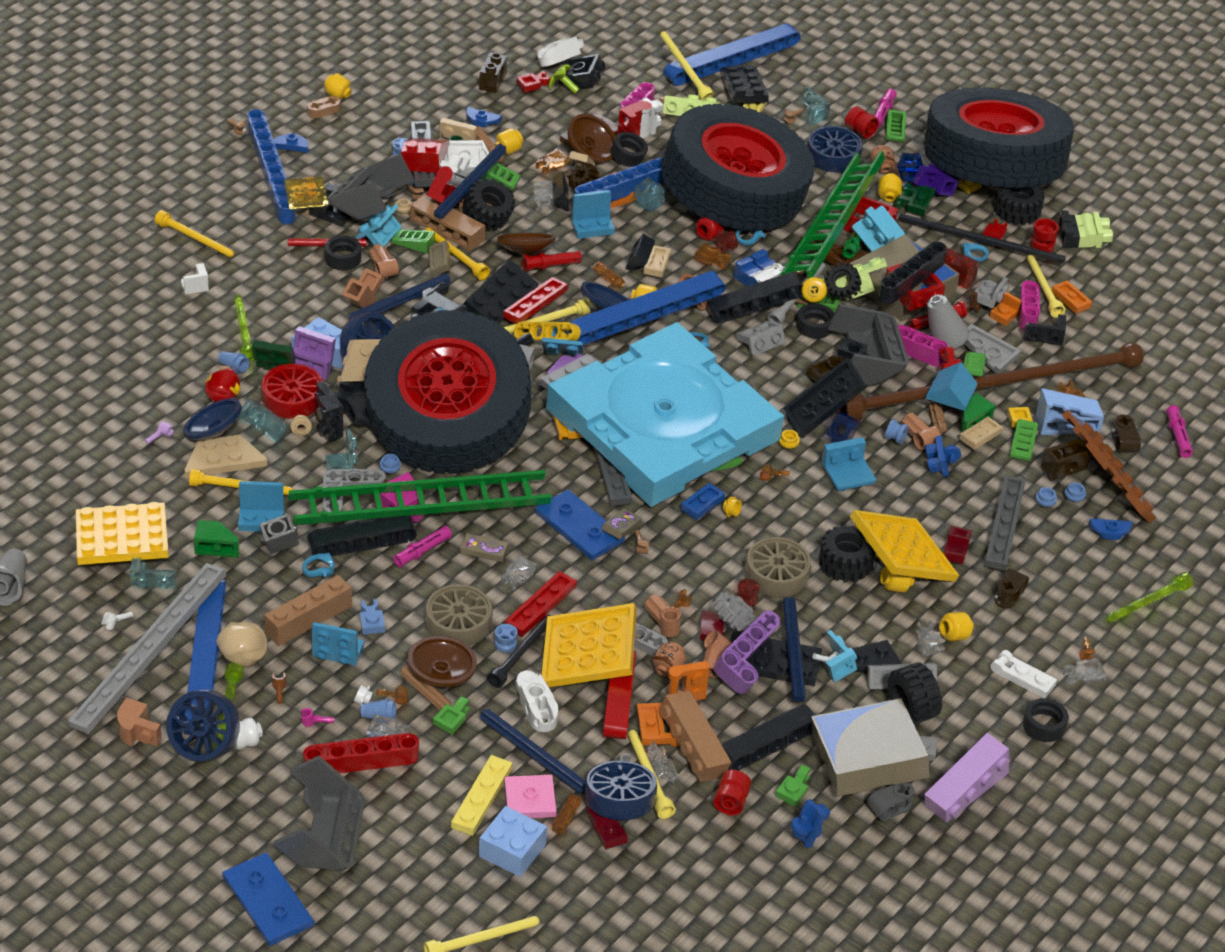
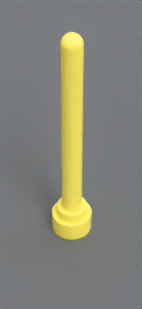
M665 31L661 32V38L698 88L699 98L706 100V97H713L714 92L712 89L701 82Z
M1028 255L1027 261L1049 302L1048 310L1051 316L1057 318L1058 314L1063 315L1066 310L1063 303L1056 300L1035 257Z
M584 298L577 300L571 307L524 322H550L573 314L583 316L590 313V306ZM516 324L504 328L511 334L514 333Z
M630 730L628 737L640 764L648 768L655 775L637 732ZM656 777L657 799L655 810L659 818L666 819L674 815L676 808L673 801L665 797Z
M532 916L442 943L441 941L430 940L424 942V952H448L537 926L540 920L537 916Z

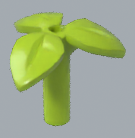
M563 65L553 74L549 82L550 90L556 80H561L574 94L580 89L565 75L566 71L571 69L570 65Z

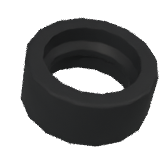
M621 132L616 135L610 150L614 159L626 166H637L643 162L648 146L639 135L631 132ZM621 145L629 146L637 153L627 151Z
M336 236L329 239L324 247L325 262L328 266L337 270L355 268L361 262L360 242L350 236ZM343 250L352 253L348 255H338L334 252Z
M812 303L804 305L798 310L796 327L802 335L808 338H825L833 332L828 330L827 327L834 312L823 304ZM816 318L824 321L825 323L815 324L807 321L806 319Z
M1039 698L1027 705L1023 727L1029 736L1038 741L1054 742L1065 734L1069 715L1065 707L1059 702L1048 698ZM1038 714L1049 715L1056 719L1059 724L1054 726L1042 725L1035 721L1033 716Z

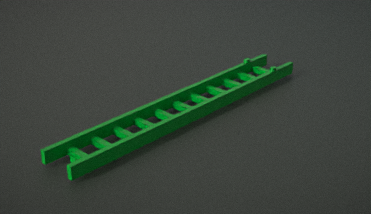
M879 151L872 164L859 165L861 158L859 153H855L794 253L789 255V261L782 270L781 275L795 271H806L808 279L815 276L884 162L885 156L883 151ZM856 171H867L864 174H854ZM861 180L860 183L847 184L849 181ZM855 190L854 193L841 194L842 191ZM838 200H849L848 203H836ZM831 210H843L842 213H829ZM838 219L836 222L833 223H823L824 220ZM832 229L830 233L816 234L818 230ZM813 240H825L824 243L810 244ZM819 250L817 253L804 254L805 251ZM813 260L811 264H798L799 261Z
M545 470L326 488L317 486L314 489L289 490L288 499L289 501L308 499L311 514L294 515L293 518L294 525L550 504L552 495H532L528 481L544 480L546 474ZM521 482L524 496L510 497L507 483ZM500 483L503 498L489 499L486 484ZM479 485L482 500L468 501L465 486ZM458 487L461 501L447 502L443 488ZM437 489L440 503L425 504L422 490ZM415 490L419 505L405 506L401 491ZM395 492L398 507L383 508L379 493ZM373 494L376 508L361 510L358 495ZM351 496L354 510L339 511L336 497ZM330 497L333 512L321 511V513H317L315 498Z

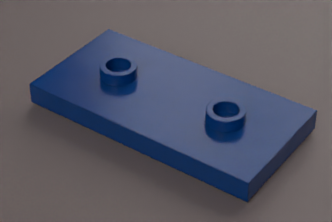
M569 489L553 497L550 504H541L535 507V513L591 561L625 542V536L619 540L603 531L602 527L606 520Z
M267 852L222 872L223 879L269 947L314 926L313 918Z

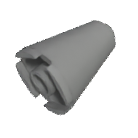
M932 296L927 303L929 335L946 342L948 347L956 349L967 341L968 327L945 296Z
M9 549L0 556V606L11 605L12 602L20 599L23 593L27 558L19 549Z

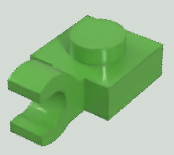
M461 696L453 707L446 704L433 718V725L453 735L466 720V714L470 710L466 705L470 700Z
M802 765L795 778L788 775L776 790L775 797L796 807L808 792V785L806 783L810 778L808 773L811 771V768Z

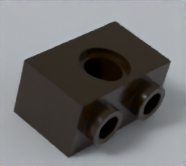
M489 53L480 70L479 90L497 93L507 74V55Z
M1079 438L1047 448L1041 468L1051 480H1055L1086 470L1092 453L1086 447L1083 440Z

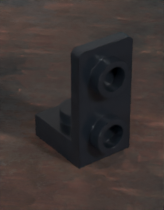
M1058 314L1057 322H1053L1052 326L1026 323L1023 340L1063 345L1066 332V315Z

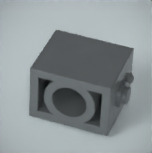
M289 513L259 524L263 533L261 536L262 543L268 547L270 555L299 544L297 538L298 528L297 525L292 523Z

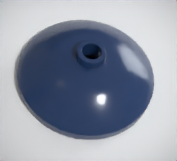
M583 282L580 287L582 295L588 304L596 309L595 312L629 300L619 292L598 283Z
M236 398L222 399L209 404L195 413L186 422L183 432L187 438L192 440L222 437L240 416L242 405Z

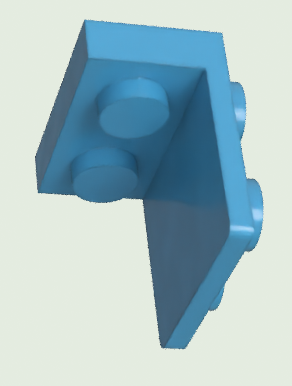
M610 190L573 195L572 227L577 239L615 234V227L610 218Z
M555 327L552 331L553 337L556 336L558 332L557 327ZM542 338L543 351H547L546 353L549 355L565 353L567 356L574 357L576 354H584L585 345H583V342Z
M863 437L824 445L821 464L838 491L876 483V478L864 459L866 441Z
M239 482L240 513L238 531L262 532L260 523L284 515L283 483Z
M313 622L312 657L357 666L364 649V640L358 639V632Z

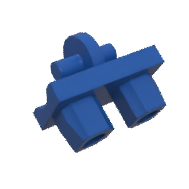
M942 435L936 436V443L925 445L930 473L942 471L943 477L949 476L948 462L955 463L959 460L961 451L953 445L945 448Z
M811 799L806 800L799 817L792 820V834L801 839L806 848L812 847L815 839L820 837L823 831L822 824L825 819H828L831 813L830 810L823 803L816 805Z

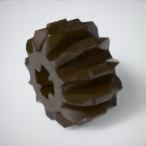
M584 162L580 166L576 165V168L570 170L571 174L567 176L569 186L574 191L577 186L600 178L597 168L593 164H586Z

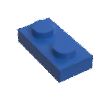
M708 483L682 502L681 510L698 520L725 500V493L711 483Z

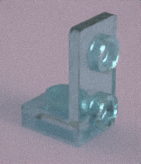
M808 86L805 87L803 103L809 106L807 122L810 125H814L828 119L830 103Z
M249 398L243 405L239 416L240 419L255 425L276 442L280 441L289 427V424L263 404Z
M351 428L346 429V453L325 455L327 471L331 469H353V465L357 464L356 452H353V449H357L356 436L351 434Z
M142 557L132 558L130 568L131 587L176 589L175 570L147 569V563L143 562Z

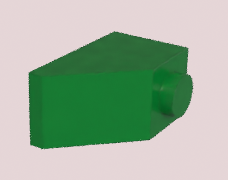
M974 394L966 410L961 411V433L986 417H990L993 420L995 405L980 394Z
M198 520L194 535L195 554L239 558V539L221 522Z

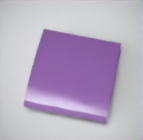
M299 326L295 330L293 348L296 359L295 364L311 367L320 374L323 380H327L333 362L336 338Z

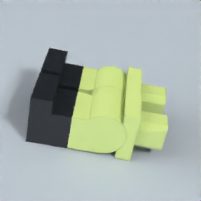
M1061 210L1058 225L1064 248L1094 246L1095 248H1101L1102 242H1112L1113 231L1109 229V218H1100L1099 212L1069 215L1068 210Z

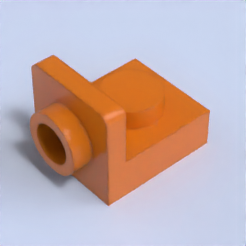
M1008 292L1004 293L1002 303L990 311L989 317L1006 326L1019 316L1021 299Z

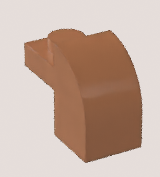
M365 268L359 280L350 279L342 296L346 301L361 308L371 305L377 299L375 294L382 284L384 277Z
M126 698L117 712L118 731L121 740L129 746H132L138 740L142 743L158 747L162 741L161 724L149 721L148 704Z

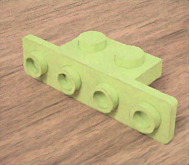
M688 94V97L684 98L666 95L663 113L681 116L694 107H702L707 104H721V102H716L717 98L706 97V100L699 99L698 95Z
M880 257L871 259L865 265L857 264L853 266L859 272L862 285H860L861 290H857L858 294L856 296L854 294L851 295L852 298L875 291L869 272L886 267L885 258L880 259ZM841 276L836 280V286L840 288L850 283L848 276Z

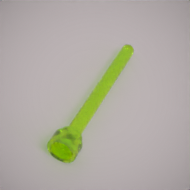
M237 294L234 297L242 339V346L239 351L245 354L249 361H252L254 357L242 296Z
M1182 572L1176 575L1172 583L1108 614L1106 621L1112 623L1176 590L1186 591L1193 587V579L1189 573Z
M229 663L224 674L227 680L225 696L232 703L236 685L243 679L244 667L238 663ZM221 713L220 720H224L225 716ZM226 723L219 724L218 727L226 730ZM217 733L218 737L223 741L224 735ZM214 743L213 751L217 747L216 743Z

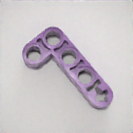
M773 611L763 612L722 653L714 664L715 673L737 693H747L758 679L756 669L746 660L779 626V616Z

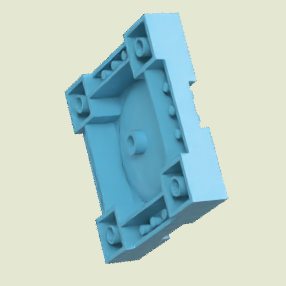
M678 322L630 344L629 351L603 364L597 360L548 384L546 409L571 432L577 430L625 475V481L628 483V486L650 507L683 491L685 484L743 453L750 456L779 441L781 437L784 415L744 380L737 382L716 363V356Z

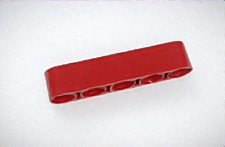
M634 651L632 675L610 678L603 737L624 740L627 738L636 651Z
M412 733L310 745L303 751V763L320 756L339 773L411 765L419 759V738Z

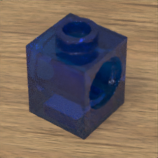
M902 153L897 168L903 182H912L919 166H924L920 153Z
M839 412L836 414L826 435L831 437L833 443L853 439L861 422L844 412ZM841 425H844L846 427V433L844 436L841 435L839 432V428Z

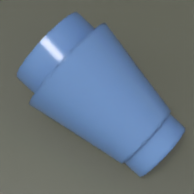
M222 351L218 356L219 363L231 366L235 373H244L249 367V359L245 354Z
M384 699L361 704V717L389 722L396 718L395 701Z

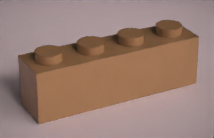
M426 194L410 205L411 221L424 228L430 227L442 237L469 251H472L485 241L484 224L453 208L443 219H438L434 216V210L441 202Z
M337 575L264 614L265 634L277 646L288 642L310 630L313 622L322 623L352 607V587Z
M691 691L666 695L660 707V714L667 722L672 736L676 737L683 755L686 756L691 765L693 773L697 775L700 782L721 778L724 772L728 771L732 762Z

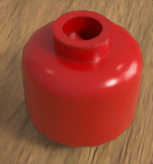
M704 217L697 221L696 232L702 240L712 241L723 234L724 226Z

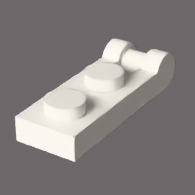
M1003 650L998 655V659H995L990 665L994 673L1042 698H1046L1056 686L1057 679L1013 657L1012 653L1008 650Z

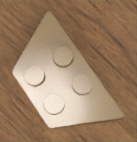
M381 339L350 340L347 354L342 362L344 368L342 374L337 378V383L364 382L368 360Z
M241 435L199 440L185 468V478L190 477L191 469H198L204 472L205 475L266 467L267 458Z

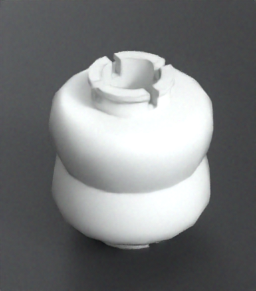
M246 718L240 721V732L234 745L236 750H242L247 746L254 747L259 744V737L263 736L260 723H256L253 718Z

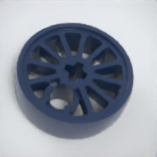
M839 126L821 127L814 130L807 141V146L814 158L815 167L827 172H844L855 153H859L860 158L862 155V141L860 137L847 128Z
M364 313L351 318L343 327L340 336V348L343 358L347 354L350 340L382 339L395 326L387 317L378 313Z
M209 689L194 690L181 696L171 707L166 723L167 735L173 748L183 757L197 762L216 760L228 753L235 745L240 732L239 714L235 705L225 695ZM204 697L209 700L207 709H205ZM194 699L197 700L198 707L196 705H192L191 702ZM216 703L219 709L212 714ZM187 709L192 712V720L190 722L187 721L188 719L185 715ZM223 713L225 719L216 721V718ZM226 723V730L217 727V725ZM190 730L191 735L184 740L182 732ZM215 732L224 735L223 741L218 737V735ZM198 737L193 750L189 747V744ZM211 739H212V740L216 743V745H217V747L215 748L214 751H213V746H212V741H211ZM203 741L205 742L206 753L200 752Z
M630 761L601 763L592 768L587 775L585 782L586 803L593 812L605 818L614 820L640 818L648 814L655 805L657 799L656 777L648 768Z

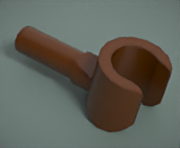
M973 292L972 300L967 308L968 312H970L971 307L976 308V313L980 310L981 304L977 303V292Z

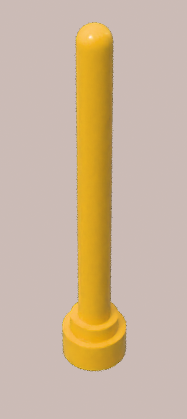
M160 210L156 214L155 224L161 227L169 226L228 257L234 256L233 250L173 220L170 213Z
M428 227V228L425 229V231H433V232H435V231H434L433 229H431L430 227ZM435 232V241L437 243L446 240ZM447 241L449 252L470 267L476 278L485 280L489 276L490 268L487 265L476 263Z
M191 469L189 486L199 487V485L205 483L239 488V482L245 480L205 475L201 470ZM283 486L284 495H288L289 490H293L291 487Z

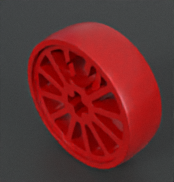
M284 364L268 371L263 377L261 384L263 405L271 414L281 418L293 419L298 415L307 417L315 413L317 408L315 400L316 383L322 382V378L316 370L305 365Z

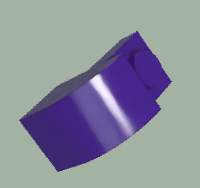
M929 164V166H919L912 182L918 186L934 188L938 195L953 196L960 180L955 175L948 174L946 171L939 169L938 166Z

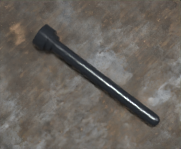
M546 615L501 667L493 668L489 672L487 681L495 688L503 686L507 681V673L543 633L547 626V616L551 615Z

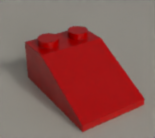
M411 138L404 141L401 155L410 171L437 173L442 167L440 163L445 159L450 140Z

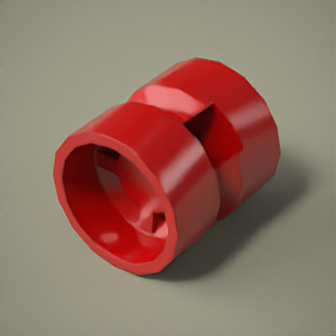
M855 106L846 115L844 123L846 127L868 139L877 131L879 119L867 113V111L859 106Z
M1048 218L1036 220L1033 226L1030 247L1053 252L1059 225L1054 220Z
M738 770L724 772L714 797L713 804L715 808L721 813L730 816L740 814L744 809L746 798L751 788V779L745 773Z

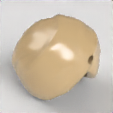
M230 622L219 633L216 640L223 656L241 668L257 663L266 654L267 638L264 631L258 625L251 622Z

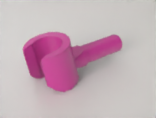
M310 708L301 710V721L305 727H310L315 722L334 723V717L314 715L313 710Z

